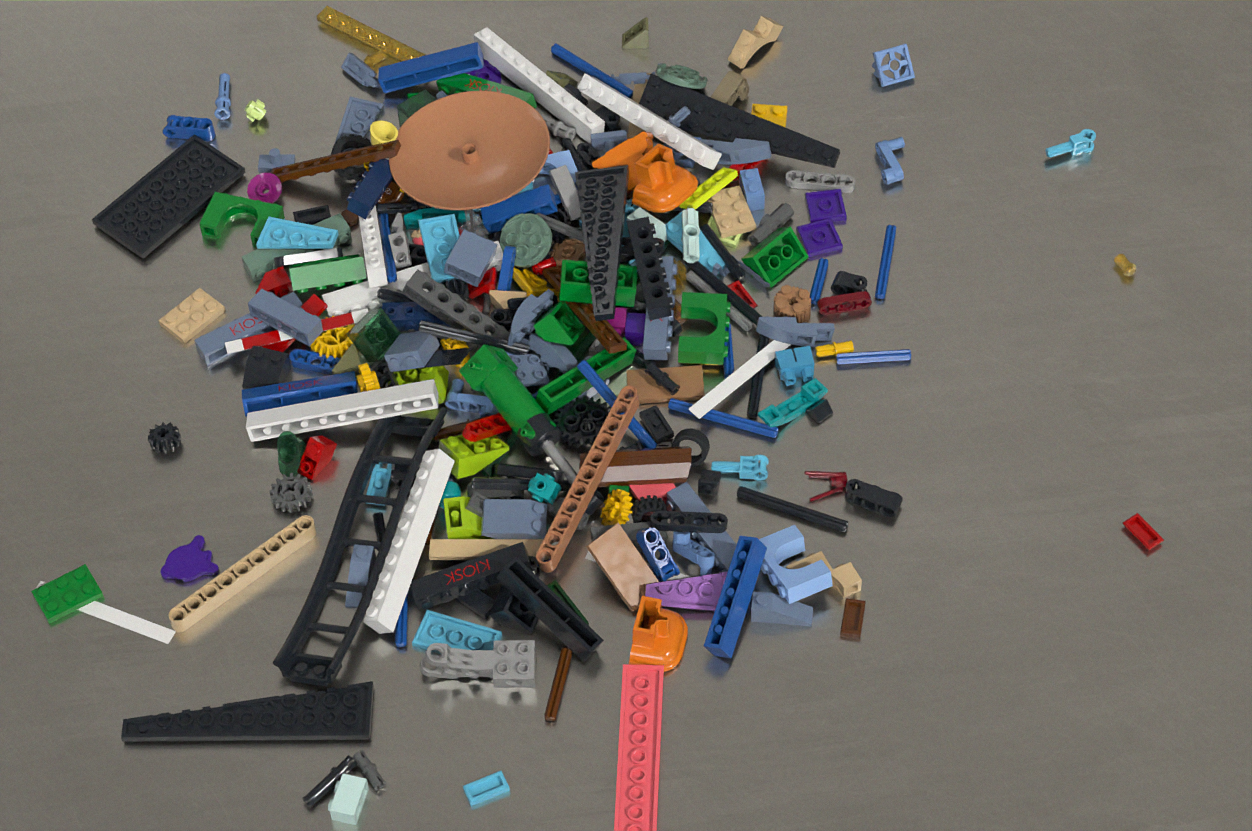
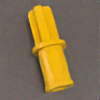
M852 340L840 343L832 342V344L815 348L817 357L830 355L836 357L838 353H852L854 351Z

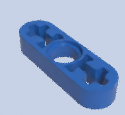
M505 246L498 284L499 291H510L516 247Z
M295 349L289 354L290 363L293 367L332 375L333 368L331 367L340 360L338 357L333 358V356H329L326 359V354L320 357L319 353L302 349ZM316 359L321 361L318 365L311 364Z

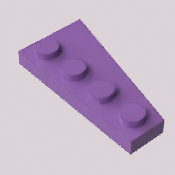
M728 572L646 584L645 596L661 599L662 607L715 611Z

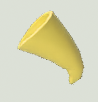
M375 121L370 126L371 146L394 141L398 136L397 128L388 121Z

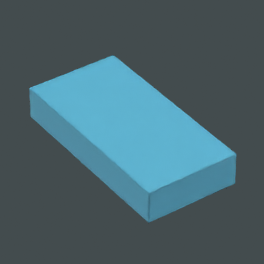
M502 771L463 786L464 793L471 806L510 791Z

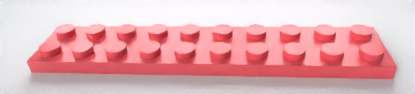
M623 664L614 831H657L664 665Z

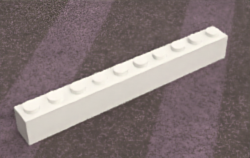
M488 27L474 34L473 43H479L485 60L496 67L523 91L532 93L539 104L569 128H575L576 133L586 142L591 144V134L604 132L605 121Z
M584 74L577 87L579 91L646 132H651L654 137L700 165L714 170L722 155L721 153L597 78Z
M499 241L494 242L498 244L497 250L487 270L492 267L496 268V272L501 270L503 251ZM428 262L396 272L397 281L388 282V285L369 288V282L365 281L323 294V301L328 306L326 308L328 317L367 308L368 311L382 307V303H391V301L377 298V291L380 288L402 293L405 284L417 269L427 273L431 278Z
M432 379L247 413L246 429L251 442L437 409L438 391L435 381Z
M440 449L425 451L423 455V460L416 474L413 487L410 490L408 501L398 523L397 531L385 559L382 572L379 575L370 605L366 611L363 622L379 634L390 633L395 629L454 464V460Z

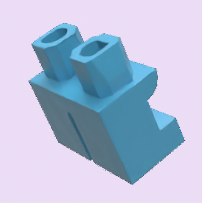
M810 346L794 348L793 352L792 349L775 351L776 369L779 371L780 380H784L787 386L794 385L796 378L802 377L805 383L813 380L814 360Z

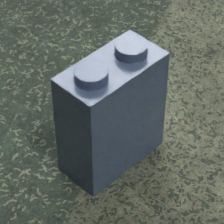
M463 230L445 262L444 273L478 287L496 254L498 244L490 239L482 238L474 232Z
M421 331L403 333L398 336L384 357L390 372L425 367L440 345L434 334Z

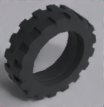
M345 135L336 141L331 155L341 153V151L348 148L359 149L371 146V142L368 138H362L361 135ZM349 166L345 169H335L334 171L338 172L340 177H345L349 181H360L366 168Z

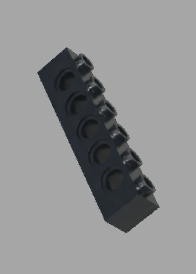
M649 216L627 221L649 320L672 316L671 308H674L672 297L667 295V293H670L669 283L664 282V278H667L665 267L660 266L663 263L661 252L657 253L659 243L658 238L653 237V234H656L654 223L650 224Z

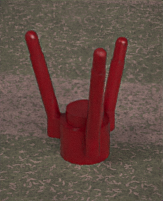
M804 472L805 475H809V478H828L830 486L835 487L832 490L810 498V502L836 492H843L842 487H846L848 482L846 472Z

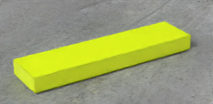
M722 167L699 185L693 195L679 207L697 209L738 177L737 170Z

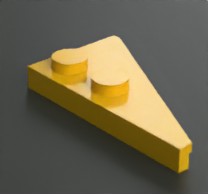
M514 266L512 278L527 293V296L531 294L535 297L540 296L548 289L554 292V295L557 297L560 296L555 289H550L546 286L547 281L539 278L527 269H524L522 272Z

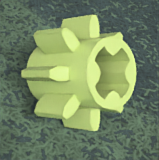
M259 99L256 102L251 100L244 109L247 112L246 117L252 122L255 119L260 121L266 113L264 103Z

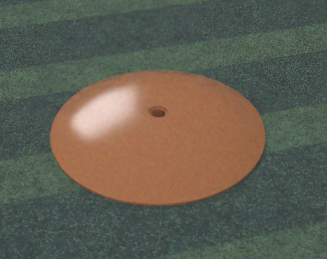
M494 91L461 92L427 104L404 122L398 130L396 138L401 144L397 156L389 158V165L397 185L404 193L422 204L445 210L478 209L512 197L536 178L548 158L550 135L547 125L539 112L527 102L517 97Z

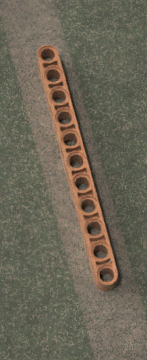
M628 385L621 389L536 554L541 571L549 573L556 569L637 411L640 400L635 387Z

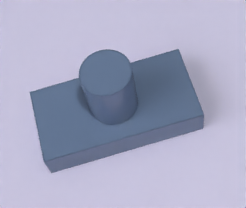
M626 130L591 134V145L596 151L605 150V152H608L627 140Z
M273 148L269 151L268 155H259L258 171L259 173H270L272 168L294 164L296 161L295 154H280L279 149Z

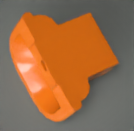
M643 131L635 137L627 139L595 160L592 166L601 169L628 165L627 194L632 192L638 184L634 163L653 148V134Z
M657 144L634 163L638 184L633 192L632 204L650 212L665 213L671 211L693 195L698 188L696 176L687 169L675 165L672 149L661 144Z
M647 596L641 597L633 627L629 665H664V672L676 667L683 656L688 637V626L685 619L678 613L663 609L661 599Z

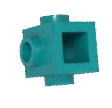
M537 473L530 480L528 491L532 494L531 498L540 503L544 500L553 505L562 487L554 482L555 478L546 473L544 476Z

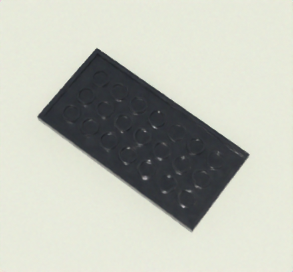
M194 134L92 219V222L95 226L144 259L207 206L215 192L222 193L246 173L245 168Z

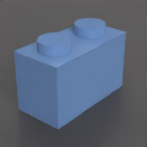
M758 168L741 170L740 188L750 211L764 209L765 194Z

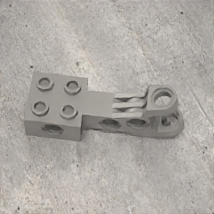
M535 640L494 641L493 650L451 648L448 644L433 643L427 648L425 657L420 662V671L428 677L458 679V677L493 678L494 688H535ZM438 650L441 655H431L430 652ZM425 662L436 666L434 670L427 669Z

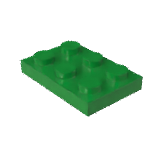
M86 564L31 591L49 624L104 597Z

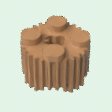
M789 285L782 286L781 291L779 290L776 296H774V317H796L797 323L808 322L811 316V298L808 290L799 289V287L795 288V286L791 288Z

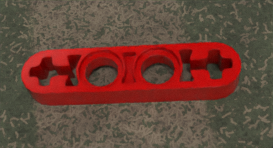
M500 413L466 424L462 435L468 441L476 442L512 429Z

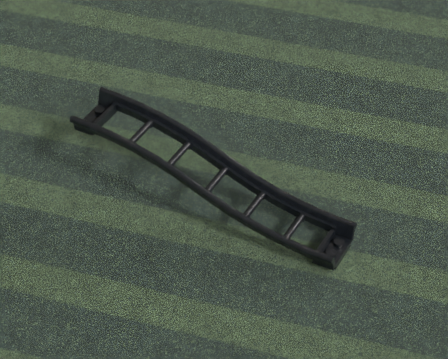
M445 407L440 408L435 419L398 415L378 420L348 483L322 562L307 599L286 641L273 660V665L280 669L283 677L290 678L292 682L326 687L329 683L332 684L343 667L342 661L370 605L407 495L423 455L433 437L437 436L445 423L444 417L447 413ZM391 433L423 437L413 458L380 455ZM386 463L408 466L396 498L363 494L376 464ZM363 502L393 507L382 542L348 538L358 507ZM354 544L373 546L374 549H377L378 554L366 586L333 581L345 547H354ZM333 589L362 593V598L349 627L316 623L327 595ZM322 631L344 634V638L333 657L300 652L311 632Z

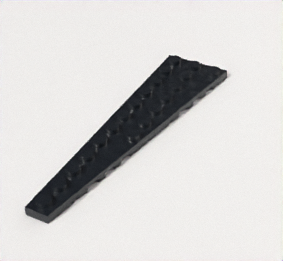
M650 74L639 102L640 105L666 121L670 115L674 116L682 107L686 106L691 113L680 122L681 125L678 128L693 136L732 143L735 138L767 141L770 145L771 154L835 168L840 155V149L686 87L667 82L653 74Z
M628 165L575 172L593 312L596 321L615 318L629 179Z
M373 681L347 685L345 688L335 689V687H331L319 692L311 690L307 691L306 694L296 695L292 693L283 696L226 703L221 707L211 708L207 706L202 707L201 710L190 711V709L175 714L167 712L158 715L123 719L121 739L122 741L370 739L374 684Z

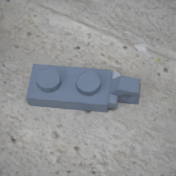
M349 52L341 68L362 85L380 89V83L378 78H376L377 73L356 55Z

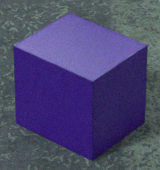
M627 313L625 339L632 346L643 347L646 314Z

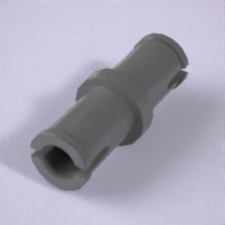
M364 750L356 752L352 758L362 770L361 774L363 777H367L376 791L386 785V781L377 771L375 763H371Z

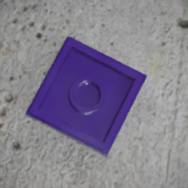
M841 189L805 193L810 223L831 218L832 222L847 220Z
M831 218L796 227V232L809 257L843 249V244Z

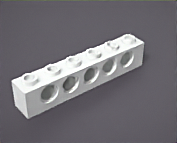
M375 205L366 220L359 216L369 288L388 285Z

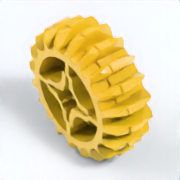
M355 324L323 331L310 347L314 352L319 353L320 357L326 354V359L329 356L342 358L352 344L356 347L359 346L360 335L358 327Z

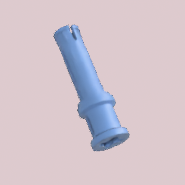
M226 73L220 74L219 93L215 100L217 109L214 115L220 120L230 117V75Z

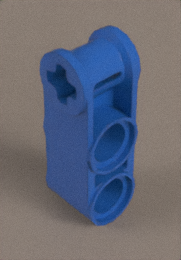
M170 115L167 117V125L163 128V134L171 139L188 140L195 134L204 141H211L216 136L213 123L209 118Z
M655 528L640 529L636 535L637 542L658 581L665 582L672 576H678L680 574L679 568L671 557L659 531ZM647 532L651 535L649 542L646 540ZM656 550L660 552L658 559L655 557Z

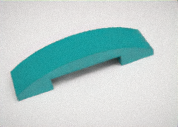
M427 208L404 215L406 230H419L418 220L450 214L455 215L457 225L458 222L463 224L465 221L471 223L478 231L476 216L462 210Z
M814 378L801 386L799 393L776 407L773 404L760 411L758 416L769 427L783 425L806 412L808 408L824 397L828 389Z

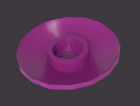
M272 173L256 175L251 179L247 188L249 199L272 204L279 198L282 192L280 179Z

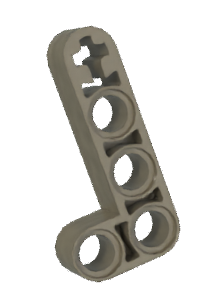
M729 71L713 92L711 98L731 106L737 98L741 101L744 100L749 93L747 79L733 71Z

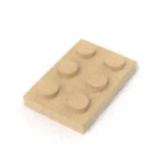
M740 185L720 190L706 201L713 203V212L711 214L721 238L756 229V223Z
M199 288L158 321L160 326L183 344H186L226 310L221 303Z

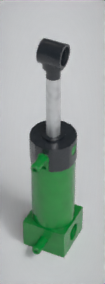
M484 344L459 372L473 390L483 392L529 454L539 456L546 452L558 469L564 471L565 478L572 485L577 473L555 446L561 438V430L514 372L518 367L505 350ZM598 490L595 491L585 510V513L588 515H592L605 502V498Z

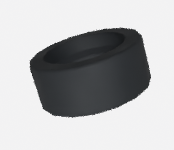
M693 428L681 430L675 436L671 447H680V442L683 440L696 442L701 448V453L699 455H691L690 467L701 465L705 461L710 449L708 438L701 431Z

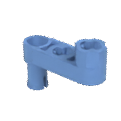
M902 137L875 143L876 152L885 169L881 170L884 184L904 179L903 170L892 152L893 150L905 147Z
M453 379L451 390L447 394L446 407L457 411L480 413V418L498 413L487 396L463 394L464 381Z
M674 531L672 550L698 564L700 576L712 574L715 554L691 540L690 532Z

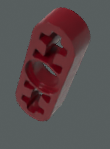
M866 291L824 297L817 302L819 312L822 315L866 309L872 304L870 294Z

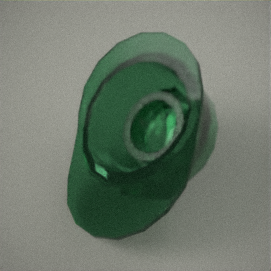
M290 431L281 433L277 441L279 470L282 475L285 474L287 477L290 476V473L295 475L298 471L300 461L306 449L305 442Z

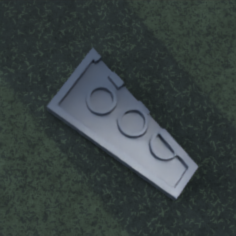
M350 96L336 141L341 139L342 136H349V134H354V136L361 135L363 138L370 129L371 124L375 122L384 109V104ZM355 148L344 149L343 151H341V153L350 150H355Z

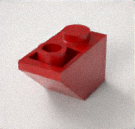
M284 267L266 272L255 293L257 294L261 289H264L267 292L274 293L279 298L292 293V283Z
M323 435L310 437L297 472L310 480H314L331 461L337 443Z

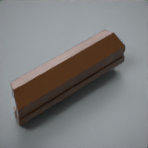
M680 446L616 450L598 487L684 483L687 481L690 471L692 448ZM589 451L580 454L579 469L581 468Z

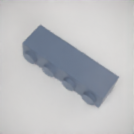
M261 289L248 302L251 316L308 346L323 332L321 319L318 316L307 313L303 308L292 305L289 301L277 297L272 292Z

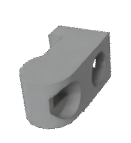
M402 231L388 235L397 269L412 265L409 241L405 232Z

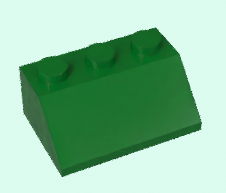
M790 226L778 228L742 257L741 260L748 268L759 275L763 281L769 283L770 287L768 288H771L809 256Z
M559 301L552 306L534 325L535 332L540 338L548 342L566 345L574 344L586 329L565 301Z

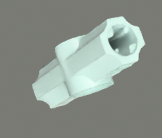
M687 208L682 211L681 241L683 244V260L687 261V263H694L699 261L698 211L694 208Z

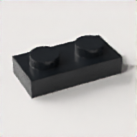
M657 405L639 412V417L657 444L674 437V431Z

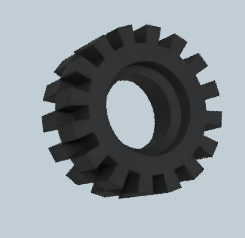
M647 495L646 499L640 497L641 501L636 500L632 506L631 516L633 523L650 522L651 515L645 516L644 514L659 510L667 511L665 502L660 497L657 499L655 495L652 498L650 495Z

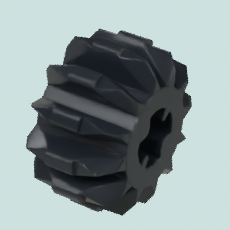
M455 278L441 282L446 289L459 295L465 302L469 298V289L466 282Z
M162 422L160 426L155 424V429H150L148 442L151 449L156 450L158 454L164 451L167 455L168 451L174 452V447H179L181 434L177 426H173L171 422L167 425Z

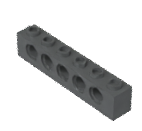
M417 269L405 284L402 292L405 296L449 326L501 339H508L509 331L504 326L497 324L488 315L478 311L475 306L462 300L459 295L446 289L443 284L437 283L427 273Z

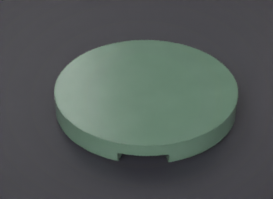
M665 63L657 65L656 75L667 82L694 89L706 87L707 77L699 76L700 73L694 69L677 64L670 67L666 66L667 64Z
M518 214L509 219L501 230L500 246L502 251L504 252L505 246L516 247L514 266H533L543 260L550 250L552 244L551 229L548 223L536 214Z

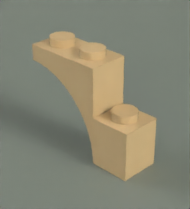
M761 16L753 31L743 29L727 60L744 69L749 59L760 47L768 42L776 41L783 26L771 18Z
M822 551L816 554H809L806 558L793 561L786 566L787 569H799L822 560L831 571L832 587L843 598L861 591L862 579L852 563L840 564L835 569H832Z

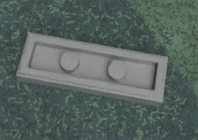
M564 165L550 170L548 173L566 213L570 217V221L581 218L578 190L567 166Z

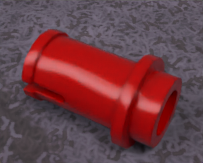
M550 257L533 265L532 270L535 275H542L543 269L556 267V262L553 257Z

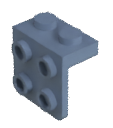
M508 355L518 367L514 373L524 386H544L549 383L545 366L540 361V355Z

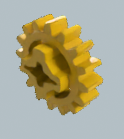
M367 363L358 365L360 375L356 377L360 392L380 389L376 372L370 371Z
M617 489L612 490V495L608 494V498L604 502L605 506L601 508L602 514L600 518H603L601 524L604 526L615 525L616 523L625 524L630 520L628 516L632 514L631 507L633 503H630L632 497L629 496V492Z

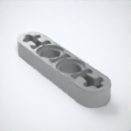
M798 170L788 171L785 175V184L789 188L816 191L841 189V193H851L855 189V179L849 175ZM814 179L816 182L808 183L807 180ZM831 180L834 183L832 185L825 184V181Z

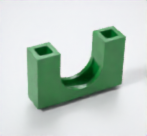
M215 192L199 223L202 236L219 239L229 220L237 216L247 215L257 220L250 234L252 245L257 247L256 243L268 217L285 218L283 206Z
M682 292L681 318L709 321L716 327V330L704 337L679 336L678 363L723 365L724 357H728V346H725V342L729 341V331H725V328H729L730 316H726V313H730L731 302H727V294Z

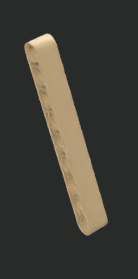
M308 515L299 517L172 608L169 612V620L173 630L176 632L186 631L311 541L316 536L313 518Z

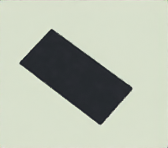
M473 347L435 351L425 367L422 368L460 364Z

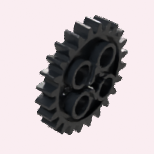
M584 396L583 400H579L576 397V402L570 401L569 405L565 404L562 408L557 409L558 413L554 414L555 419L553 421L562 432V442L568 441L569 446L576 443V448L580 444H583L584 448L587 447V444L592 446L611 407H607V402L601 404V399L594 401V398L591 397L590 400H587Z

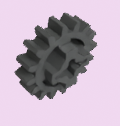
M290 473L289 477L283 474L282 480L276 478L277 484H271L272 504L275 503L276 509L281 507L282 512L286 509H289L290 513H292L293 509L299 512L300 506L306 508V502H311L310 496H313L311 483L307 481L306 477L301 479V474H298L296 477L293 476V473Z

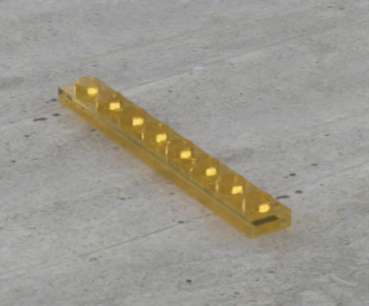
M326 6L317 15V21L399 62L426 55L329 6Z

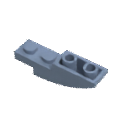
M735 138L733 143L706 139L699 140L722 154L717 164L752 163L771 158L772 156L770 145L767 141Z
M548 289L538 298L531 294L523 301L512 321L508 336V345L510 347L514 343L520 342L524 335L531 333L535 329L536 319L540 317L542 312L548 311L552 307L554 292Z
M759 317L756 326V332L773 340L814 347L815 341H831L835 330L834 323H797L796 317Z
M536 333L524 335L523 339L519 342L529 345V350H534L536 354L541 355L540 361L547 363L548 367L559 368L561 372L566 373L578 366L575 357L563 344L545 341Z

